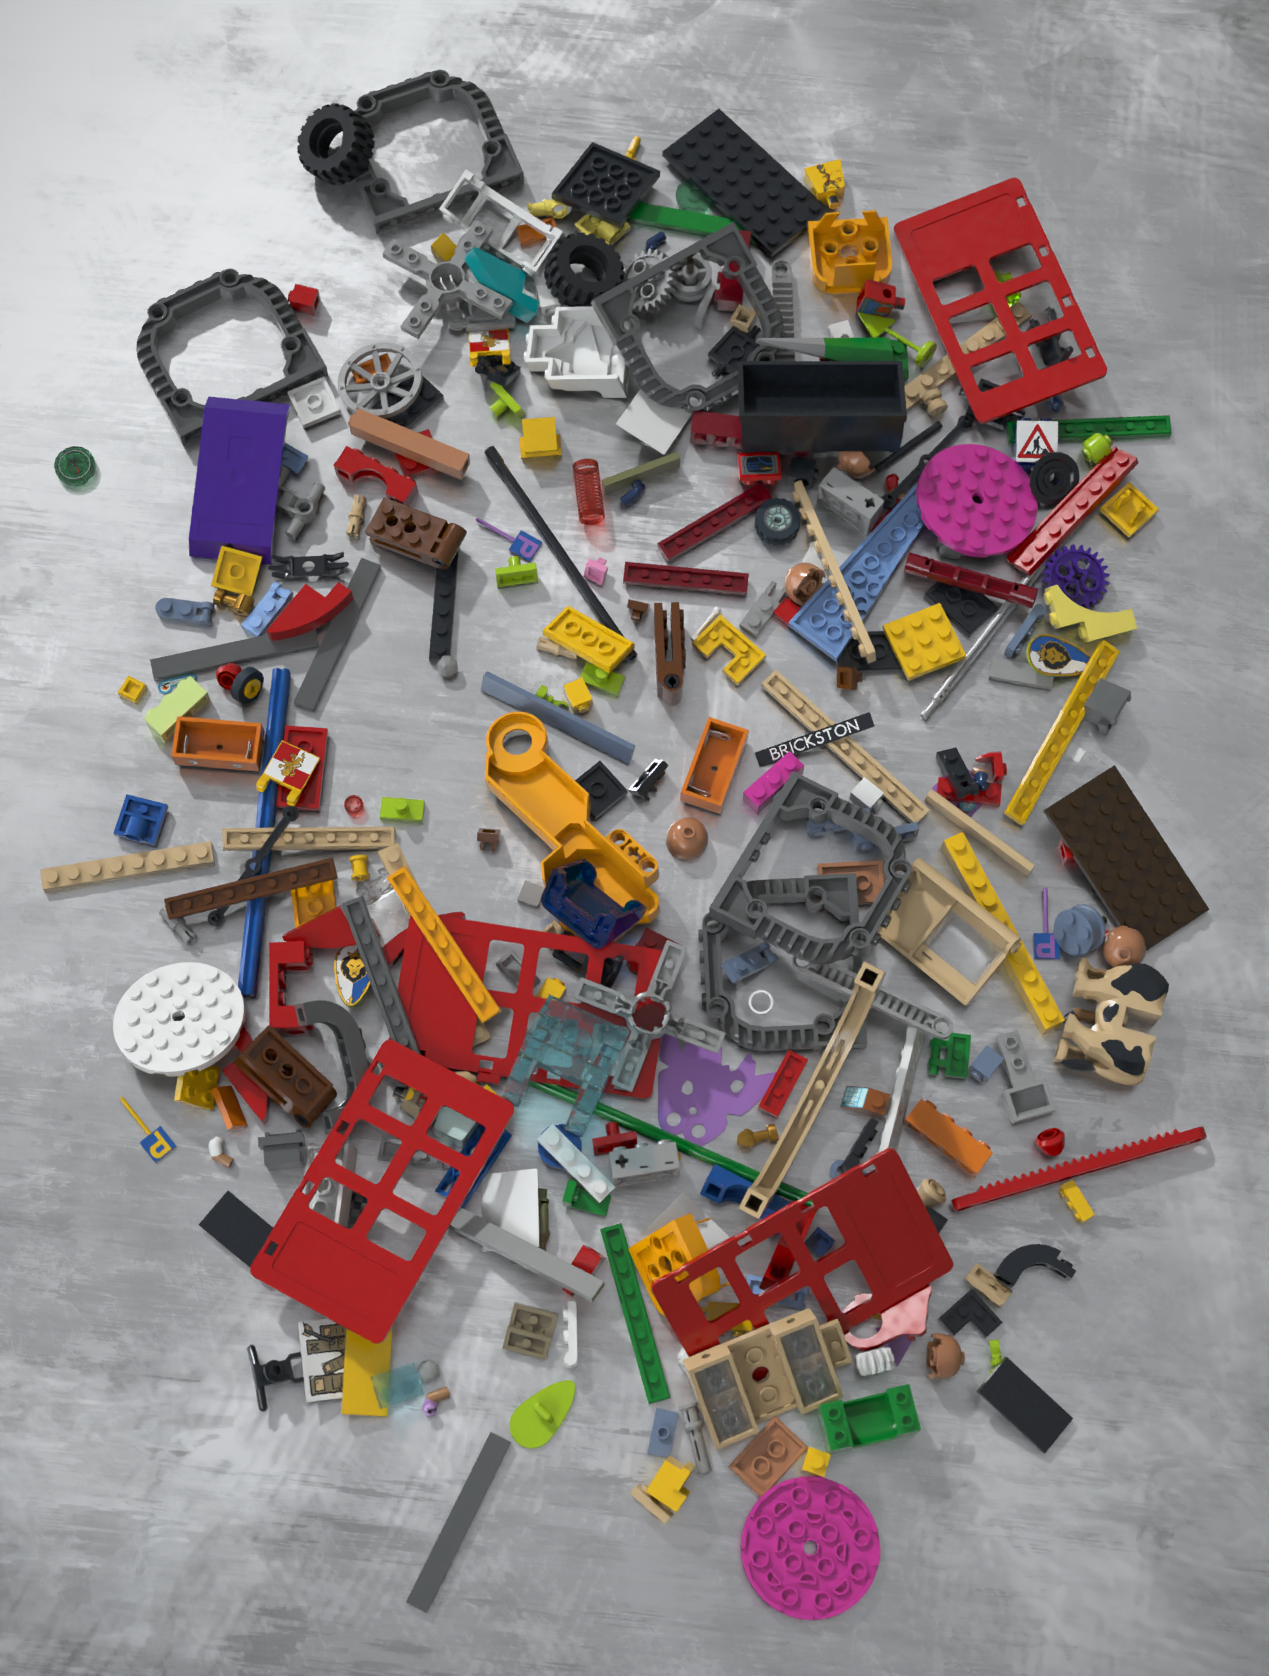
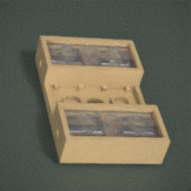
M810 1308L682 1360L710 1438L717 1450L759 1433L758 1423L797 1407L801 1414H805L817 1409L821 1404L843 1398L844 1396L834 1369L853 1362L840 1322L835 1319L819 1326L817 1318ZM757 1367H766L769 1372L765 1380L757 1382L752 1378V1373Z

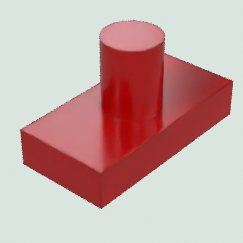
M609 1122L605 1125L607 1136L592 1138L594 1156L609 1154L616 1147L625 1146L626 1149H632L638 1144L636 1131L620 1133L617 1122Z

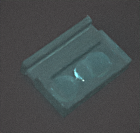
M414 1362L370 1377L380 1409L424 1394Z

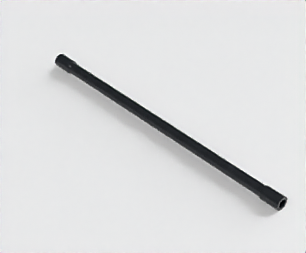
M494 446L487 448L484 454L504 479L603 625L623 636L510 472ZM633 649L625 657V659L627 660V662H630L634 660L638 656V654Z

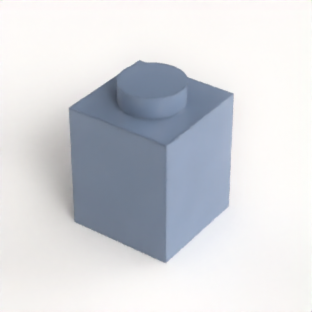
M986 1045L969 1068L971 1076L979 1082L984 1081L987 1083L1004 1058Z

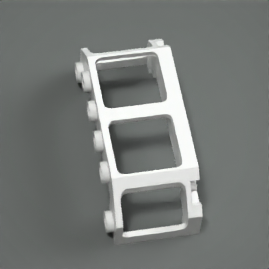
M466 169L439 209L443 214L442 218L450 224H456L464 231L463 235H466L470 229L469 226L485 202H493L510 213L513 218L498 241L494 244L488 240L483 248L487 251L489 249L496 252L495 255L503 261L507 259L512 262V266L523 270L530 276L534 275L540 278L542 275L540 269L559 240L566 237L564 232L557 227L553 228L551 225L540 221L486 186L483 181L476 179L475 175ZM466 181L478 191L479 195L460 221L447 208ZM522 222L547 238L531 264L524 260L522 262L503 250L505 244Z

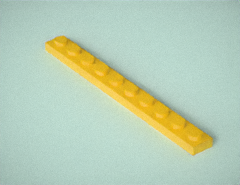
M1101 640L1004 812L1005 815L1019 825L1025 824L1085 716L1084 704L1100 678H1106L1120 652L1105 640Z

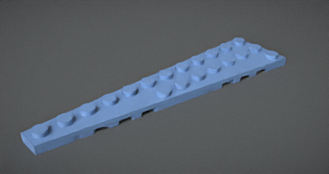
M917 484L839 567L862 622L925 525L916 501ZM827 580L788 622V626L837 662L853 637L850 630L852 625L850 622H846L843 610L845 609L843 604H838L835 595L837 593L836 588H832L829 580Z

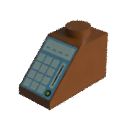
M846 1086L840 1107L883 1120L891 1094L867 1087Z

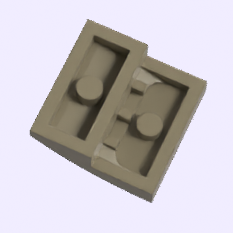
M515 1302L502 1349L546 1360L559 1313Z

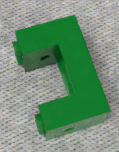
M909 1384L886 1389L884 1393L846 1402L838 1400L821 1404L816 1410L826 1453L831 1455L913 1436L921 1430Z

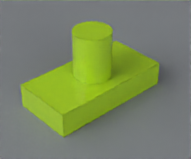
M494 382L490 384L492 389L500 396V399L490 407L497 417L508 407L520 419L526 414L501 385Z
M512 556L508 559V567L495 568L497 588L538 582L536 563L521 565L520 557Z
M586 662L580 678L583 677L586 686L615 697L619 696L626 679L624 675L613 671L609 674Z
M382 797L380 820L423 823L425 801L404 799L402 797Z

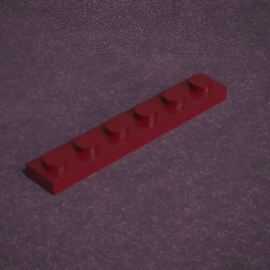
M760 482L657 543V547L669 563L755 512L763 502L765 503L768 499H772V497Z
M625 562L623 584L747 596L749 573Z

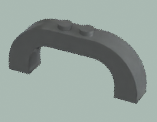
M316 1000L294 1005L299 1026L322 1023L333 1031L347 1082V1094L343 1102L334 1109L321 1112L325 1134H329L371 1064L366 1057L365 1041L361 1037L359 1027L352 1015L336 1003ZM343 1122L338 1132L347 1130L350 1124Z

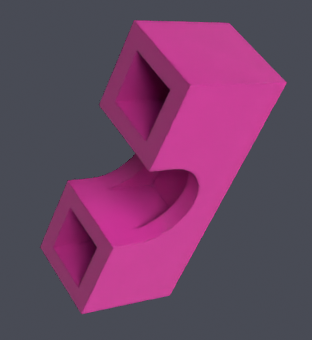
M789 751L743 792V801L758 815L773 801V797L783 788L793 771L800 775L803 774L804 765Z

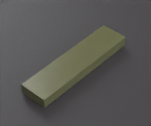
M678 452L602 479V491L606 495L632 485L635 480L644 481L680 467V456Z

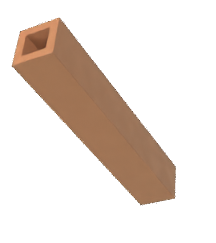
M359 408L355 415L352 414L348 421L351 435L462 480L470 465V455L468 453Z

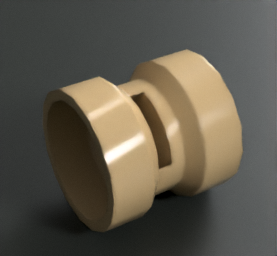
M939 388L931 389L921 397L924 405H927V411L931 417L938 416L948 409L946 401L941 398L942 393Z

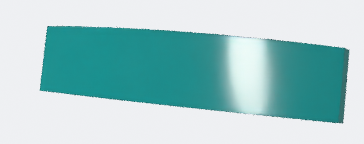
M475 246L465 255L468 267L481 285L512 300L513 305L508 312L526 323L537 314L539 301L522 293L526 272Z

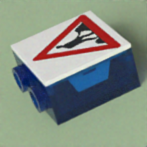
M1020 418L1019 421L1015 422L1013 436V460L1015 463L1034 466L1042 455L1049 454V452H1058V421H1052L1051 418H1042L1040 421H1032L1031 418Z

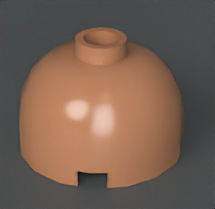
M838 451L837 457L840 464L837 467L839 470L845 471L852 478L861 479L876 470L874 466L869 468L870 460L863 451Z
M799 563L788 570L784 588L794 602L799 605H805L803 602L809 601L824 584L822 579L823 577L826 578L823 570L811 563Z
M684 817L676 820L670 825L666 833L667 849L677 859L680 858L686 861L697 859L705 852L708 845V833L705 826L694 818Z
M1120 926L1107 933L1102 945L1104 958L1112 967L1140 964L1145 957L1146 943L1138 930L1128 928V926Z
M931 1334L930 1337L934 1339L933 1342H928L926 1368H931L932 1374L928 1373V1377L934 1380L949 1379L957 1374L960 1365H964L965 1353L961 1351V1347L956 1339L950 1335Z

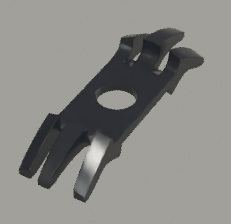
M344 552L332 555L323 554V556L303 557L271 555L272 561L287 565L268 566V570L274 571L272 572V577L280 579L310 576L334 577L344 574V569L342 568L349 566V562L330 563L343 558ZM307 561L313 562L314 569L312 571H305L302 568L303 564Z

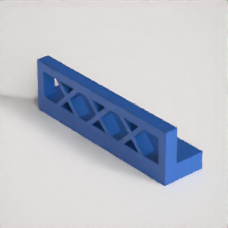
M480 1124L477 1126L461 1150V1154L465 1156L471 1155L470 1151L478 1144L486 1129ZM506 1129L470 1189L461 1208H465L512 1137ZM450 1167L435 1189V1192L447 1198L460 1172ZM453 1182V1185L451 1186L449 1191H444L448 1184Z

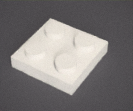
M325 377L287 392L304 429L341 413L340 407Z

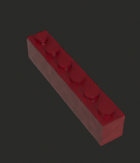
M694 411L690 441L700 445L707 443L714 444L717 447L731 446L742 450L739 416ZM779 452V455L793 454L804 458L807 456L811 457L812 452Z

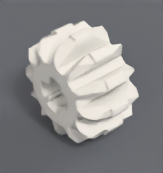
M888 1347L859 1353L856 1356V1366L862 1376L892 1370L895 1367L894 1355L891 1348Z

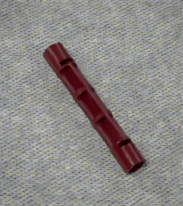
M909 553L904 568L905 573L950 584L954 587L957 586L1033 609L1038 589L1010 582L914 553Z

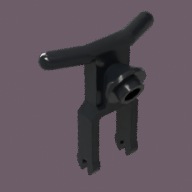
M1050 306L1047 307L1045 313L1048 322L1056 320L1055 309L1053 307L1050 309ZM1033 318L1029 321L1031 329L1040 326L1037 319L1034 320ZM1061 334L1035 344L1040 347L1043 362L1046 366L1042 369L1068 360L1074 349L1072 346L1060 347L1059 340Z
M564 930L561 935L577 937L568 930ZM553 950L552 956L577 973L583 972L587 974L588 955H586L583 964H580L564 951ZM617 955L615 960L611 958L604 960L601 978L603 986L612 988L624 961L623 956Z
M253 1344L247 1347L258 1408L261 1412L266 1411L268 1407L264 1386L290 1382L293 1385L304 1383V1377L294 1378L291 1360L302 1358L301 1352L289 1354L286 1360H271L266 1364L260 1365L256 1347Z

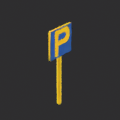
M120 1097V1101L148 1135L139 1143L155 1163L177 1147L161 1126L151 1133L125 1098Z

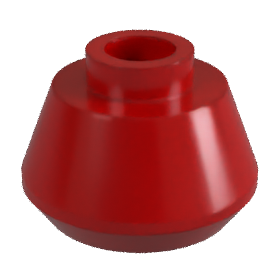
M234 663L221 666L216 671V679L219 685L226 690H231L233 681L237 674L242 671V668Z
M1058 1128L1044 1130L1037 1136L1036 1145L1044 1154L1057 1156L1062 1153L1065 1147V1133Z

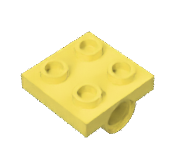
M586 214L574 224V228L579 233H585V235L591 233L599 239L602 237L608 245H613L631 230V225L625 222L621 228H618Z

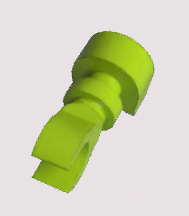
M543 684L540 686L535 694L536 696L558 707L562 706L569 710L567 702L554 700L552 695H547L548 687Z
M999 1339L989 1340L992 1357L990 1364L993 1369L989 1370L990 1374L1002 1360Z

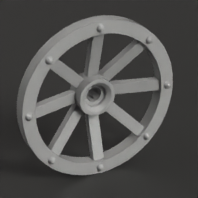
M390 342L373 343L360 348L345 361L338 376L339 394L345 406L355 414L359 408L383 419L398 415L411 406L418 397L423 383L422 370L415 355L407 348ZM378 353H395L396 356L386 373L382 372ZM371 354L376 370L374 375L357 365L360 360ZM403 357L411 363L412 370L391 378ZM351 370L370 382L367 384L346 385ZM414 377V382L409 392L393 386ZM371 391L358 404L354 403L347 394L348 392ZM390 392L403 397V399L389 407L387 394ZM380 395L382 409L365 408L376 396Z

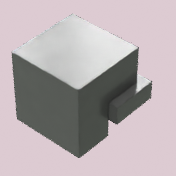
M1100 678L1084 704L1086 721L1098 725L1099 732L1107 735L1112 726H1116L1117 718L1126 702H1130L1131 691Z
M296 1129L294 1133L273 1135L265 1132V1137H258V1147L264 1151V1165L269 1171L304 1168L303 1146L306 1145L305 1136L300 1129Z

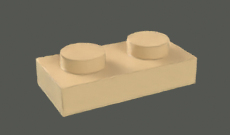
M978 1263L965 1278L974 1288L979 1289L1000 1307H1002L1013 1292Z
M638 1484L635 1486L630 1494L666 1524L674 1515L671 1512L672 1509L647 1493V1485L644 1484L642 1486Z

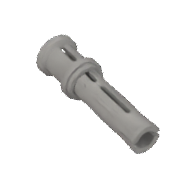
M698 1402L680 1406L678 1409L682 1411L685 1423L683 1429L685 1432L688 1431L699 1475L711 1472L712 1469L701 1430L704 1424L703 1421H700L697 1409L699 1406Z

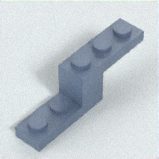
M869 807L863 809L870 812ZM828 820L823 824L806 822L807 836L813 835L818 837L824 835L827 831L834 830V832H840L845 830V828ZM917 822L894 827L904 842L915 839L919 832ZM850 831L855 850L867 851L876 846L870 840Z

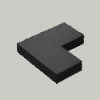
M970 1289L939 1317V1321L953 1336L967 1323L971 1322L986 1338L1003 1323L973 1289Z

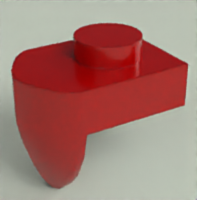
M1001 751L988 752L975 758L977 762L991 763L993 783H1001L1003 777L1007 775V765L1003 763Z

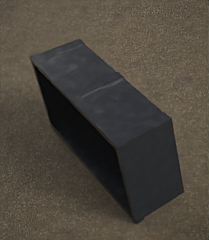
M738 361L739 422H741L742 453L900 452L904 422L907 420L902 361Z

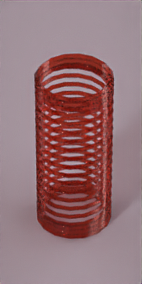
M590 458L580 459L572 465L579 522L584 525L599 524L604 521L605 512L598 462ZM584 466H594V467H587V468L578 469V468H581V467H584Z

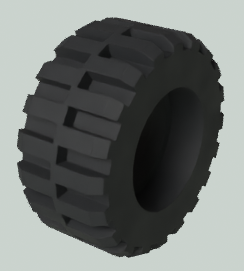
M339 103L324 105L322 109H316L312 116H308L306 124L302 125L300 129L302 132L301 135H298L297 140L299 143L297 152L300 154L299 160L310 174L328 184L343 185L346 182L349 183L355 180L354 177H359L362 174V170L368 167V161L373 156L372 148L375 147V141L372 140L374 132L371 129L370 123L348 106L340 105ZM344 131L341 147L333 156L328 158V150L332 140L336 135Z
M572 233L560 239L558 244L555 245L545 264L544 278L547 288L551 289V295L557 298L561 305L565 304L568 307L592 306L591 302L594 298L623 283L625 273L623 271V262L620 261L621 257L618 252L614 251V247L611 244L608 245L602 237L599 239L591 233L589 235H585V233H577L575 235V233ZM570 264H580L588 267L594 272L598 281L590 282L583 280L574 273Z

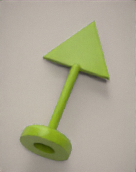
M858 312L860 319L872 338H878L883 332L890 334L918 352L915 363L920 368L925 367L931 360L937 347L933 341L926 342L920 348L889 328L896 320Z

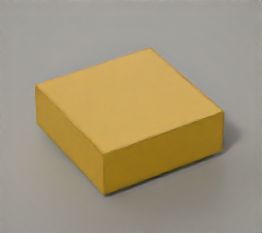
M128 675L117 693L119 696L137 704L147 689V685Z

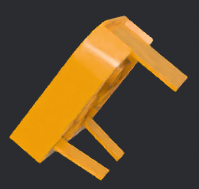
M876 210L862 211L864 218L836 220L840 212L825 213L820 221H808L807 237L811 278L818 290L829 294L858 293L866 279L885 284L889 282L892 270V254L888 217H879ZM845 248H852L858 255L844 258L841 252Z
M692 1213L674 1219L628 1248L654 1306L662 1315L664 1313L651 1291V1285L655 1280L684 1266L683 1264L708 1251L698 1226L711 1220L710 1218L695 1222ZM717 1268L692 1281L689 1284V1288L697 1302L730 1284L727 1282L720 1285V1276ZM685 1271L676 1276L675 1279L678 1282L689 1276V1274Z

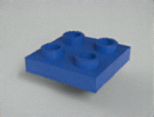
M126 794L113 834L117 837L156 846L168 805Z

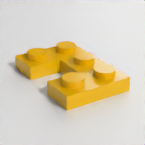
M721 614L692 642V646L706 659L721 645L735 656L723 668L722 673L737 686L766 658V654Z

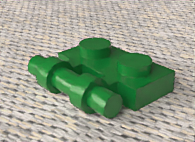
M952 1033L948 1040L933 1037L930 1040L932 1052L931 1058L928 1060V1066L930 1067L929 1075L938 1076L939 1068H945L944 1077L967 1079L971 1035ZM942 1048L947 1049L946 1060L940 1059V1050Z

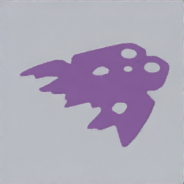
M664 1034L661 1037L659 1057L669 1067L661 1070L658 1074L659 1125L662 1130L674 1135L683 1132L685 1140L703 1146L725 1130L727 1125L726 1114L742 1116L764 1096L776 1072L755 1075L756 1062L752 1059L751 1053L744 1058L735 1071H730L729 1065L722 1066L721 1047L718 1054L687 1043L682 1052L678 1045V1039ZM687 1080L691 1081L693 1085V1092L689 1095L682 1092V1086ZM734 1080H740L744 1083L743 1088L737 1093H734L730 1087ZM695 1107L697 1109L696 1114H690L689 1109ZM672 1112L678 1113L681 1118L680 1123L676 1126H671L667 1122V1116ZM696 1124H701L705 1127V1135L701 1138H696L692 1134V1127Z

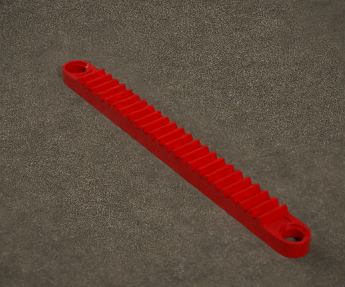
M1197 1127L1180 1133L1174 1129L1171 1133L1167 1131L1162 1136L1157 1134L1154 1138L1150 1136L1145 1141L1140 1139L1137 1143L1133 1141L1128 1146L1123 1144L1120 1149L1116 1146L1112 1151L1110 1149H1106L1104 1153L1098 1151L1095 1156L1093 1154H1089L1087 1158L1081 1156L1078 1161L1075 1158L1070 1163L1064 1161L1061 1166L1058 1163L1053 1168L1047 1166L1044 1171L1040 1168L1036 1174L1033 1171H1030L1027 1176L1023 1173L1019 1179L1017 1176H1013L1011 1180L1005 1178L1002 1183L996 1181L994 1186L991 1183H988L985 1188L981 1185L977 1192L957 1197L951 1200L955 1212L966 1210L1193 1144L1206 1139L1207 1135L1204 1127Z

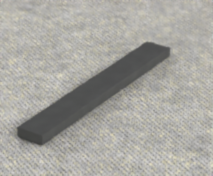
M364 558L360 559L347 587L352 591L354 599L332 619L295 697L294 704L311 711L315 710L381 569L380 564Z
M316 629L296 637L276 641L269 639L267 634L150 659L154 681L219 668L228 663L238 664L319 646Z
M360 896L342 903L391 1040L421 1055L364 897Z
M490 1432L406 1603L425 1613L428 1612L511 1444L510 1441Z

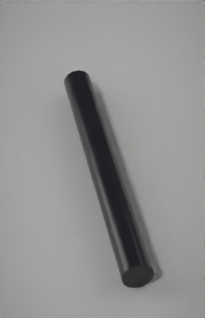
M935 422L900 447L899 453H892L874 466L878 473L941 429L943 427L941 422Z

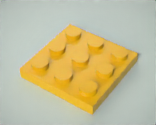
M940 603L884 624L882 627L908 681L966 659V653Z

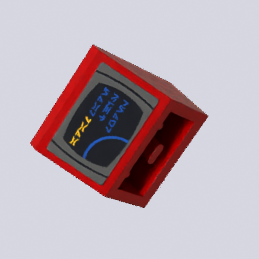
M737 452V477L739 481L744 482V485L756 484V481H764V484L777 483L776 480H781L779 452Z

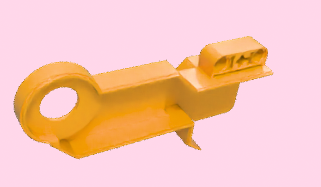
M510 712L496 719L486 735L488 750L486 753L485 769L486 785L493 794L552 849L553 852L541 861L542 880L547 898L559 909L561 928L572 932L577 937L615 943L637 923H650L660 913V903L658 895L649 887L658 880L660 875L657 860L625 830L615 829L604 837L590 824L591 801L589 793L547 755L549 748L547 731L544 724L536 716L526 712ZM515 730L525 731L532 738L530 749L520 755L510 754L503 747L505 736ZM616 841H624L622 844H615ZM647 868H653V869H654V870L651 871V872H645V871H644V870L647 869Z

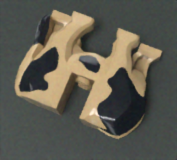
M1081 957L1074 978L1076 983L1072 996L1093 999L1098 1002L1094 1013L1095 1025L1091 1029L1086 1028L1078 1021L1074 1014L1069 1013L1062 1037L1072 1039L1079 1047H1075L1067 1040L1061 1039L1057 1046L1054 1062H1062V1065L1071 1071L1095 1072L1102 1077L1121 1084L1137 1085L1142 1083L1151 1061L1156 1036L1123 1028V1026H1126L1127 1020L1154 1026L1162 1015L1169 983L1159 971L1147 964L1116 966L1110 970L1097 969L1090 965L1087 958Z

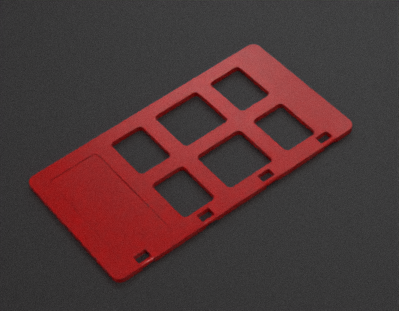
M1018 178L1007 179L895 224V236L972 412L979 423L993 421L1106 376L1107 366L1096 346V342L1073 296L1059 262L1052 251L1033 206L1027 197V193ZM1023 198L1026 205L1019 207L1017 200ZM1031 245L1041 264V268L1003 283L998 282L989 261ZM1045 247L1048 255L1042 257L1039 249ZM971 267L976 268L984 290L943 305L933 286V282ZM1048 282L1064 316L1025 332L1020 331L1006 298ZM1069 297L1072 305L1065 307L1062 299ZM991 304L1005 332L1006 339L964 354L949 320ZM1072 332L1081 354L1039 370L1028 347L1061 333ZM1092 348L1095 356L1089 358L1086 350ZM1013 353L1022 370L1023 377L981 392L971 369Z
M438 915L482 983L484 982L489 945L492 940L517 943L524 946L517 992L508 993L487 989L498 1007L512 1009L514 1012L507 1056L505 1058L477 1055L472 1052L478 1015L413 917L410 916L397 990L419 1050L426 1051V1058L445 1068L488 1073L501 1077L641 1099L649 1098L652 1095L661 1037L652 1039L633 1091L614 1089L615 1085L611 1084L614 1076L591 1073L587 1070L593 1029L596 1023L627 1027L629 1030L628 1042L631 1030L627 1026L626 1018L584 1002L571 1003L535 997L533 995L539 951L541 948H549L588 955L589 962L586 979L600 985L604 960L606 958L615 959L617 955H621L626 961L637 962L639 968L635 997L639 993L647 992L663 950ZM645 999L644 1003L641 1001L637 1003L635 1013H632L633 1021L637 1027H642L652 1032L654 1027L659 1029L663 1026L662 1021L664 1020L665 1007L662 1003H657L651 999ZM530 1013L578 1020L579 1024L571 1068L540 1065L522 1060ZM480 1060L493 1062L492 1069L480 1068ZM548 1071L561 1072L560 1080L547 1078Z
M393 1040L383 1042L373 1062L340 1114L338 1121L304 1175L302 1182L295 1190L269 1234L267 1241L250 1267L251 1275L255 1279L374 1344L382 1343L514 1114L513 1104ZM378 1062L385 1065L379 1076L372 1073ZM389 1076L427 1096L426 1103L412 1125L408 1126L369 1105L384 1077ZM442 1107H448L486 1128L470 1156H465L427 1135ZM360 1120H364L402 1141L383 1177L377 1184L368 1181L335 1162L357 1122ZM346 1122L350 1125L344 1135L338 1133V1130L342 1123ZM417 1151H422L460 1172L457 1181L436 1215H432L393 1194L396 1185ZM325 1178H330L368 1199L353 1228L347 1229L309 1208L311 1200ZM309 1181L314 1186L310 1193L306 1195L302 1191ZM387 1209L426 1230V1235L411 1260L407 1261L367 1239L382 1210ZM274 1242L278 1247L274 1254L270 1256L266 1252L271 1243Z
M887 1148L861 1165L853 1167L809 1192L808 1195L798 1201L795 1200L746 1228L745 1231L735 1237L732 1236L683 1264L684 1266L655 1280L651 1285V1291L688 1357L720 1345L721 1343L718 1338L721 1334L746 1320L751 1322L755 1330L770 1324L764 1311L805 1286H809L827 1318L826 1323L837 1319L844 1333L950 1272L953 1268V1260L896 1150ZM873 1164L875 1169L864 1175L862 1170ZM812 1200L813 1205L802 1211L800 1206ZM827 1207L845 1243L822 1258L814 1260L796 1228V1223L818 1209ZM776 1233H781L799 1266V1270L759 1294H754L735 1258ZM749 1235L751 1240L739 1246L737 1242ZM850 1260H855L872 1292V1297L847 1312H841L824 1280V1276ZM719 1267L737 1296L739 1304L709 1321L690 1290L689 1284ZM687 1271L689 1276L677 1282L675 1277ZM757 1367L752 1373V1378L759 1382L766 1378L769 1371L766 1367Z

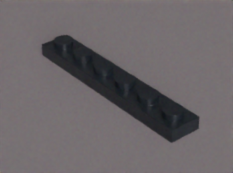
M459 549L448 569L441 570L436 568L429 650L430 662H438L443 656H451Z

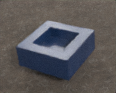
M817 1227L805 1241V1245L817 1257L822 1258L834 1244L835 1240L821 1228Z

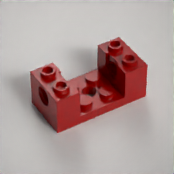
M304 941L269 943V1025L283 1038L310 1037V1030L314 1028V1024L299 1026L294 1005L287 1006V997L284 996L283 989H287V976H284L285 974H309V967H313V954L310 953V948H307Z

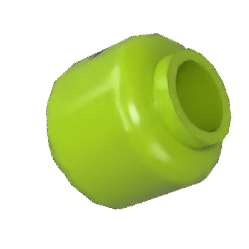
M1095 433L1083 442L1081 452L1089 463L1098 464L1105 456L1112 452L1111 446L1113 443L1107 435L1103 436L1100 433Z

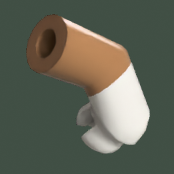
M214 1137L208 1145L211 1158L229 1169L234 1159L223 1153V1139Z

